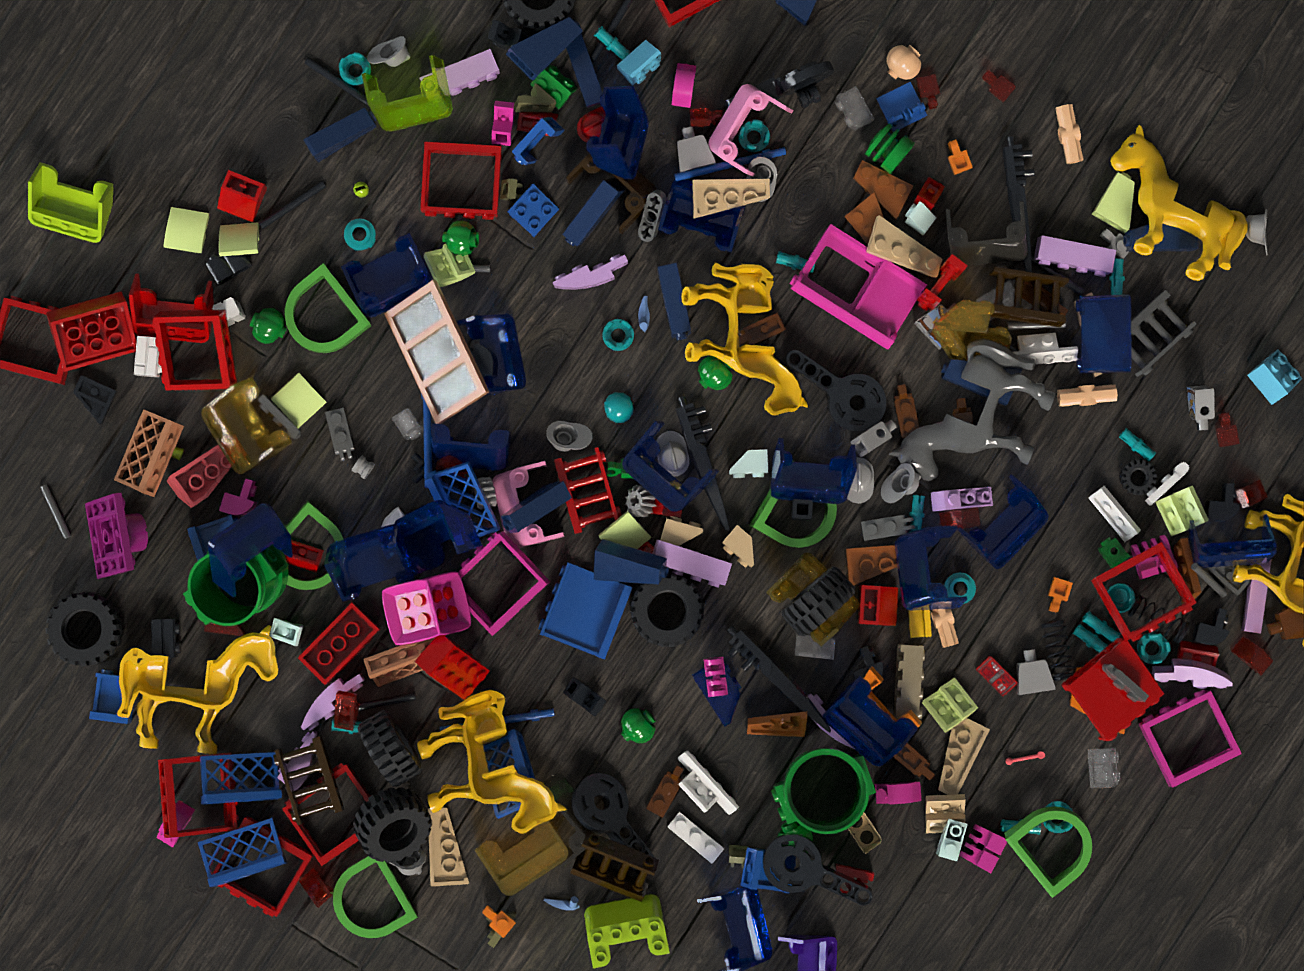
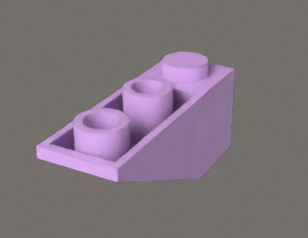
M991 487L931 492L933 512L993 506Z
M308 732L301 740L303 745L300 748L309 746L313 742L312 738L317 737V732ZM313 753L291 759L286 764L288 772L312 765ZM279 768L278 772L280 774L277 778L284 783L283 776ZM310 774L291 780L294 791L299 790Z

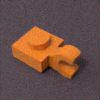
M957 140L947 143L952 153L947 158L953 174L956 175L972 169L967 151H960Z
M1053 577L1048 596L1053 597L1048 611L1056 613L1059 611L1061 601H1068L1072 582Z
M487 905L482 912L487 918L492 920L489 926L503 938L516 924V921L503 910L497 914Z

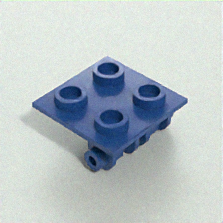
M911 82L876 98L888 123L894 125L892 128L893 132L897 128L900 130L927 116L925 105L923 102H920Z
M532 184L507 212L535 237L559 208Z

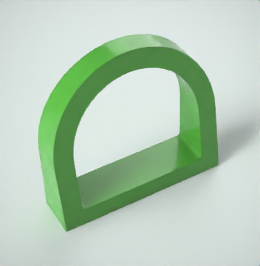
M324 263L294 287L286 302L285 321L291 336L299 345L313 352L330 353L340 350L371 327L370 322ZM322 279L328 282L358 321L338 339L326 343L314 342L304 337L297 329L294 319L295 307L300 297Z
M787 459L749 526L786 546L808 547L821 541L831 530L837 512L836 499L831 488L822 478L794 461ZM793 473L812 483L820 491L825 502V515L821 525L810 535L800 538L787 537L765 524L767 517Z
M309 501L302 506L276 536L274 541L280 547L304 518L310 515L333 536L336 544V557L331 568L318 578L304 580L288 574L287 585L301 590L317 589L330 583L340 572L345 560V543L341 532L328 517Z
M1045 807L1038 809L1004 833L1005 840L1052 898L1083 873L1091 858L1092 840L1089 829L1080 816L1066 808ZM1053 819L1064 820L1072 824L1079 831L1082 837V849L1079 857L1070 867L1051 879L1020 839L1044 821Z
M367 856L344 871L335 885L333 893L335 913L341 924L355 935L365 938L383 937L418 918L416 911L385 860L380 862ZM373 863H377L406 913L382 927L365 928L357 925L348 917L343 907L342 895L346 883L353 875Z

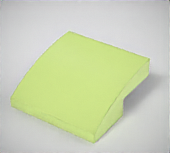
M171 207L164 247L202 254L209 213Z
M259 222L220 225L219 255L232 256L258 253Z
M446 244L443 245L442 249L425 252L424 259L434 280H437L439 287L463 280L476 272L468 255L456 256L449 251Z
M297 373L271 397V400L297 428L301 427L327 403L300 373Z
M1193 485L1155 501L1171 536L1209 521Z
M628 510L598 535L601 540H609L635 549L640 548L651 538Z
M955 678L941 686L938 691L922 702L945 733L978 709L977 705Z

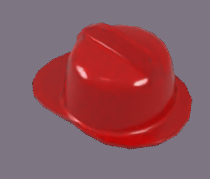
M609 106L599 107L585 114L577 124L579 137L587 143H597L613 135L621 125L620 114L616 109Z

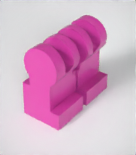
M1165 535L1159 536L1160 543H1163L1175 566L1178 568L1167 537ZM1155 538L1150 539L1151 547L1157 545ZM1146 541L1141 542L1143 552L1149 549ZM1137 544L1131 545L1133 557L1141 553ZM1157 554L1155 557H1150L1135 565L1139 580L1166 571Z
M723 656L703 659L705 676H713V679H706L708 697L728 695L726 677L720 678V675L725 674Z
M975 824L973 829L980 832L981 836L976 837L970 834L969 838L973 839L977 844L978 842L983 844L984 847L980 850L976 848L975 844L966 842L964 846L971 849L972 854L961 851L959 856L992 873L999 859L993 854L1001 855L1007 841L1004 837Z

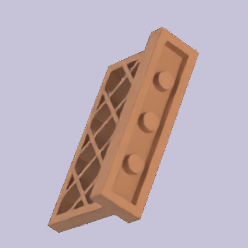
M143 409L114 480L141 493L155 497L184 426ZM148 416H151L152 424L146 427V419ZM165 422L163 430L160 432L158 425ZM154 428L155 436L149 439L148 431ZM143 434L145 441L138 444V438ZM157 440L155 449L152 451L151 443ZM146 446L148 453L142 456L140 449ZM136 452L137 459L131 462V455ZM150 458L148 466L145 468L143 461ZM139 464L141 471L134 474L133 467ZM128 470L130 477L123 480V474ZM142 476L140 485L137 486L136 478Z
M434 638L400 645L365 658L364 663L368 676L379 687L423 671L414 661Z

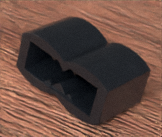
M215 254L206 263L219 285L229 281L252 266L246 254L232 256Z

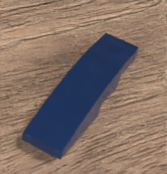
M580 34L566 50L586 107L588 108L605 102L582 34Z

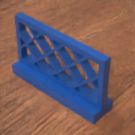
M470 462L439 472L436 470L429 472L425 482L456 546L463 545L465 541L500 530V526ZM466 469L469 474L468 480L458 476V472ZM447 475L453 478L451 485L444 483L441 476ZM455 479L466 484L463 491L453 487ZM468 485L476 489V496L465 492ZM450 491L461 495L458 502L450 498ZM463 496L473 500L471 507L461 503ZM475 502L484 506V513L473 509ZM458 507L469 512L467 518L458 515ZM471 513L481 517L479 524L468 520ZM483 518L491 521L493 527L487 528L482 526ZM466 524L477 528L475 533L468 535L465 529Z
M517 730L508 731L507 736L484 746L485 752L489 750L494 751L490 761L487 760L489 772L492 766L499 769L504 768L509 758H512L515 761L514 767L518 774L535 779L523 736ZM509 742L510 747L507 753L500 751L502 745ZM498 753L505 756L501 766L494 763ZM508 801L506 809L502 811L499 809L500 804H492L496 818H502L519 810L521 802Z
M275 752L201 756L200 766L203 795L201 796V804L264 801L282 798V791L279 790V779L277 778L278 766H276L273 758ZM264 757L272 758V766L269 769H266L260 763ZM246 758H250L255 763L250 771L242 765ZM227 759H231L237 764L231 772L223 766ZM207 760H212L218 765L212 773L206 768ZM257 766L265 772L260 780L252 774ZM238 767L247 773L241 781L233 775ZM219 768L228 774L222 782L214 776ZM267 775L273 779L274 787H267L262 783ZM248 776L257 782L253 788H248L243 784ZM230 777L238 783L233 790L224 785ZM211 778L219 784L215 791H208L207 782Z
M273 818L198 842L208 876L209 887H216L287 863ZM270 823L272 831L267 838L259 834L261 827ZM248 830L254 833L250 844L240 839L242 834ZM257 835L267 840L262 850L252 846ZM227 837H232L236 840L231 850L222 846L223 841ZM269 841L276 844L278 853L270 855L264 852ZM238 842L248 846L243 856L234 852ZM209 843L217 845L213 856L205 852L204 845ZM220 848L230 852L225 862L215 858ZM250 848L260 852L257 860L251 861L246 858ZM232 854L242 858L236 867L227 864ZM213 860L223 864L220 872L212 874L210 869Z

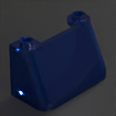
M410 233L397 239L395 242L396 250L362 266L359 261H349L341 266L353 295L366 317H375L393 308L433 280Z
M1130 295L1080 296L1079 300H1076V312H1079L1081 316L1082 354L1076 360L1077 369H1080V373L1130 372L1132 365Z
M432 423V458L439 465L457 466L470 462L472 468L501 471L509 463L512 434L507 430H495L490 434L488 444L453 441L454 437L450 436V430L447 426Z
M391 524L334 542L327 549L324 566L342 601L354 600L359 597L362 587L396 577L399 583L414 580L415 573L401 530L397 524Z

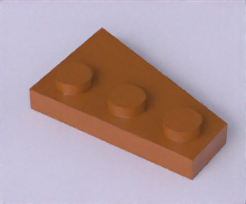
M863 160L853 178L869 195L875 192L879 205L897 220L913 185Z
M875 192L845 216L867 245L876 217L880 215L884 218Z
M1183 538L1174 545V555L1178 564L1177 569L1195 599L1202 591L1197 573L1191 569L1194 561L1188 538Z
M904 545L846 549L848 580L853 585L905 564Z
M807 711L748 718L747 734L805 737Z

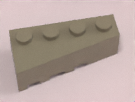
M897 644L894 717L896 719L909 710H912L919 719H922L920 699H923L921 681L924 680V669H922L923 661L925 660L924 646Z

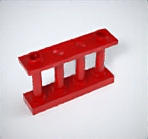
M952 254L940 267L941 277L931 291L926 288L916 299L919 302L918 306L924 311H932L942 301L938 294L948 281H955L968 265Z
M598 447L595 448L596 454L571 462H563L562 458L554 460L560 482L564 481L571 496V491H574V488L604 480L607 490L581 499H573L572 496V499L566 502L575 534L582 533V528L585 525L612 517L616 521L622 516L619 506L615 507L603 462H606L604 451H599ZM599 462L601 473L574 481L567 479L566 473L569 470ZM609 499L612 510L584 518L582 516L578 517L577 509H580L581 506Z

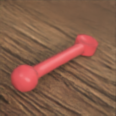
M1039 751L1037 754L1013 759L1008 757L1005 762L1007 765H1011L1013 762L1028 759H1043L1045 753Z

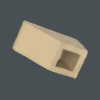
M671 516L670 519L666 518L661 541L680 546L703 533V529L700 528L701 524L691 521L689 525L681 523L682 519Z
M736 525L722 542L724 544L723 549L730 555L734 553L738 556L739 559L737 561L745 568L747 566L752 567L754 565L752 537Z

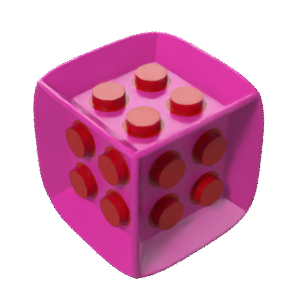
M446 572L420 580L409 581L387 587L382 591L384 612L390 635L395 645L416 643L439 635L460 632L471 626L469 605L463 582L458 572Z

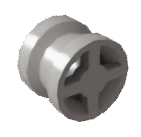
M362 455L353 466L352 472L359 473L361 478L365 480L375 464L368 462L366 457Z

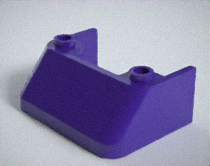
M787 935L778 937V941L789 942L790 951L793 954H798V971H836L837 940L835 937L818 935Z

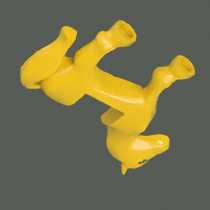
M1139 125L1136 129V134L1130 135L1110 160L1116 171L1123 172L1131 168H1139L1141 185L1138 192V204L1148 216L1149 232L1144 237L1136 240L1134 250L1141 255L1152 254L1154 246L1163 240L1162 224L1164 223L1187 231L1203 242V251L1200 258L1187 267L1185 274L1188 278L1197 281L1204 279L1206 271H1211L1213 268L1214 258L1218 254L1219 267L1230 270L1231 256L1240 246L1248 230L1246 217L1240 211L1229 210L1222 204L1212 200L1208 202L1204 215L1173 201L1178 189V183L1169 179L1161 154L1151 142L1144 138L1143 128Z
M715 263L711 269L712 275L734 282L736 284L734 287L726 288L720 283L712 285L697 283L694 287H685L681 295L683 305L691 306L695 305L699 300L711 299L722 304L729 316V332L725 347L714 344L708 339L700 341L699 344L688 343L685 349V358L688 362H696L702 356L711 355L719 358L742 375L749 378L762 379L774 384V390L764 404L765 410L771 415L776 416L785 412H794L800 406L808 408L807 402L801 396L802 389L794 373L773 356L775 353L774 347L743 345L739 347L738 313L753 314L772 310L770 291L774 281L773 275L766 268L754 264L724 267Z
M1286 494L1282 506L1304 517V502L1298 501L1291 495ZM1250 510L1245 520V528L1253 530L1257 527H1273L1289 538L1292 550L1289 561L1279 576L1270 574L1258 564L1246 566L1237 563L1232 581L1241 583L1245 580H1258L1268 586L1283 604L1295 612L1304 614V580L1296 578L1302 548H1304V521L1296 522L1289 515L1272 514L1267 510H1263L1260 513Z
M268 625L260 633H248L235 639L216 660H208L204 689L166 686L168 656H151L138 648H132L128 651L120 663L119 685L122 703L117 711V715L128 718L139 693L142 694V699L136 707L139 717V724L136 728V733L140 736L139 746L143 748H159V739L154 735L152 728L153 713L158 704L176 701L204 710L203 717L195 731V735L199 740L197 752L217 754V745L211 736V726L220 710L232 702L237 691L239 678L246 666L249 665L254 668L261 679L271 681L278 675L275 645L269 636L271 626ZM138 658H142V660L139 663H137Z
M487 690L468 697L456 706L440 707L438 711L440 719L465 718L464 724H453L440 732L431 733L428 739L418 741L419 754L422 759L432 757L438 748L447 743H463L467 748L469 783L461 786L446 784L442 786L439 792L429 794L428 804L433 813L440 811L444 804L454 798H469L484 804L518 801L521 802L520 809L513 818L511 827L516 832L523 834L535 826L551 820L556 815V812L567 810L563 805L555 802L554 795L547 786L538 780L518 774L514 765L489 772L483 744L497 740L507 732L506 722L502 715L505 705L503 694Z

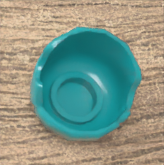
M623 392L610 394L604 402L607 417L615 423H624L633 414L632 400Z
M1117 583L1109 588L1108 594L1119 613L1129 611L1134 606L1135 594L1129 585Z

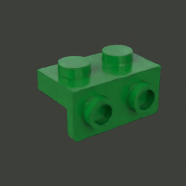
M549 65L530 84L532 87L534 84H538L556 100L555 107L557 109L562 108L571 94L578 89L571 79L565 78L559 69L553 65Z

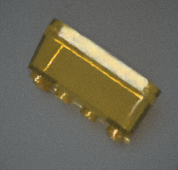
M962 300L934 323L932 332L950 359L968 361V344L977 339L986 338L993 340L1010 349L1012 337L1007 329L1004 327H988L990 316L995 310L992 303L988 301L972 302L970 300ZM976 352L974 354V357L981 354Z
M252 377L230 386L205 406L201 413L202 419L235 472L239 474L248 472L269 460L292 443L284 430H276L270 434L255 411L251 402L258 397L259 388Z
M804 553L766 593L773 601L778 603L784 602L787 598L792 600L816 578L826 572L827 569L812 554ZM854 595L825 622L810 632L811 638L820 647L834 636L858 609L859 602Z
M551 820L533 828L534 833L504 853L499 845L491 840L484 842L475 849L484 866L505 895L511 896L516 894L567 859L568 849Z

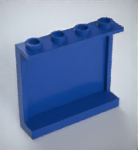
M567 563V566L563 565L559 576L562 579L560 584L556 583L552 594H555L553 602H548L545 612H548L546 620H541L538 630H541L540 635L605 660L632 587L615 581L594 580V572Z

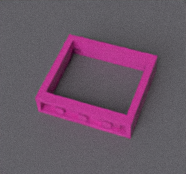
M504 531L499 534L495 532L488 538L489 543L485 547L481 545L474 552L476 556L472 560L469 558L460 565L462 569L458 572L462 579L502 541L538 580L495 623L466 593L470 613L492 636L550 582Z
M1204 689L1193 693L1194 697L1187 699V697L1182 698L1176 702V706L1171 708L1166 706L1159 710V714L1155 716L1152 714L1147 715L1142 719L1143 722L1138 724L1168 786L1172 788L1242 754L1211 691H1205ZM1207 700L1230 748L1173 775L1150 727Z

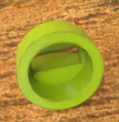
M357 182L353 187V191L357 197L362 198L368 195L369 187L364 182ZM365 186L366 188L356 191L357 188Z

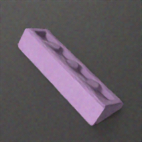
M1252 555L1251 565L1258 564L1270 573L1272 558ZM1250 580L1248 584L1241 631L1261 634L1268 586L1258 580Z

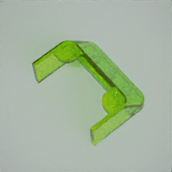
M433 55L429 56L433 75L427 76L421 81V94L388 103L385 94L379 91L377 78L367 73L362 74L367 103L383 130L392 132L447 118L452 113V102L442 59Z

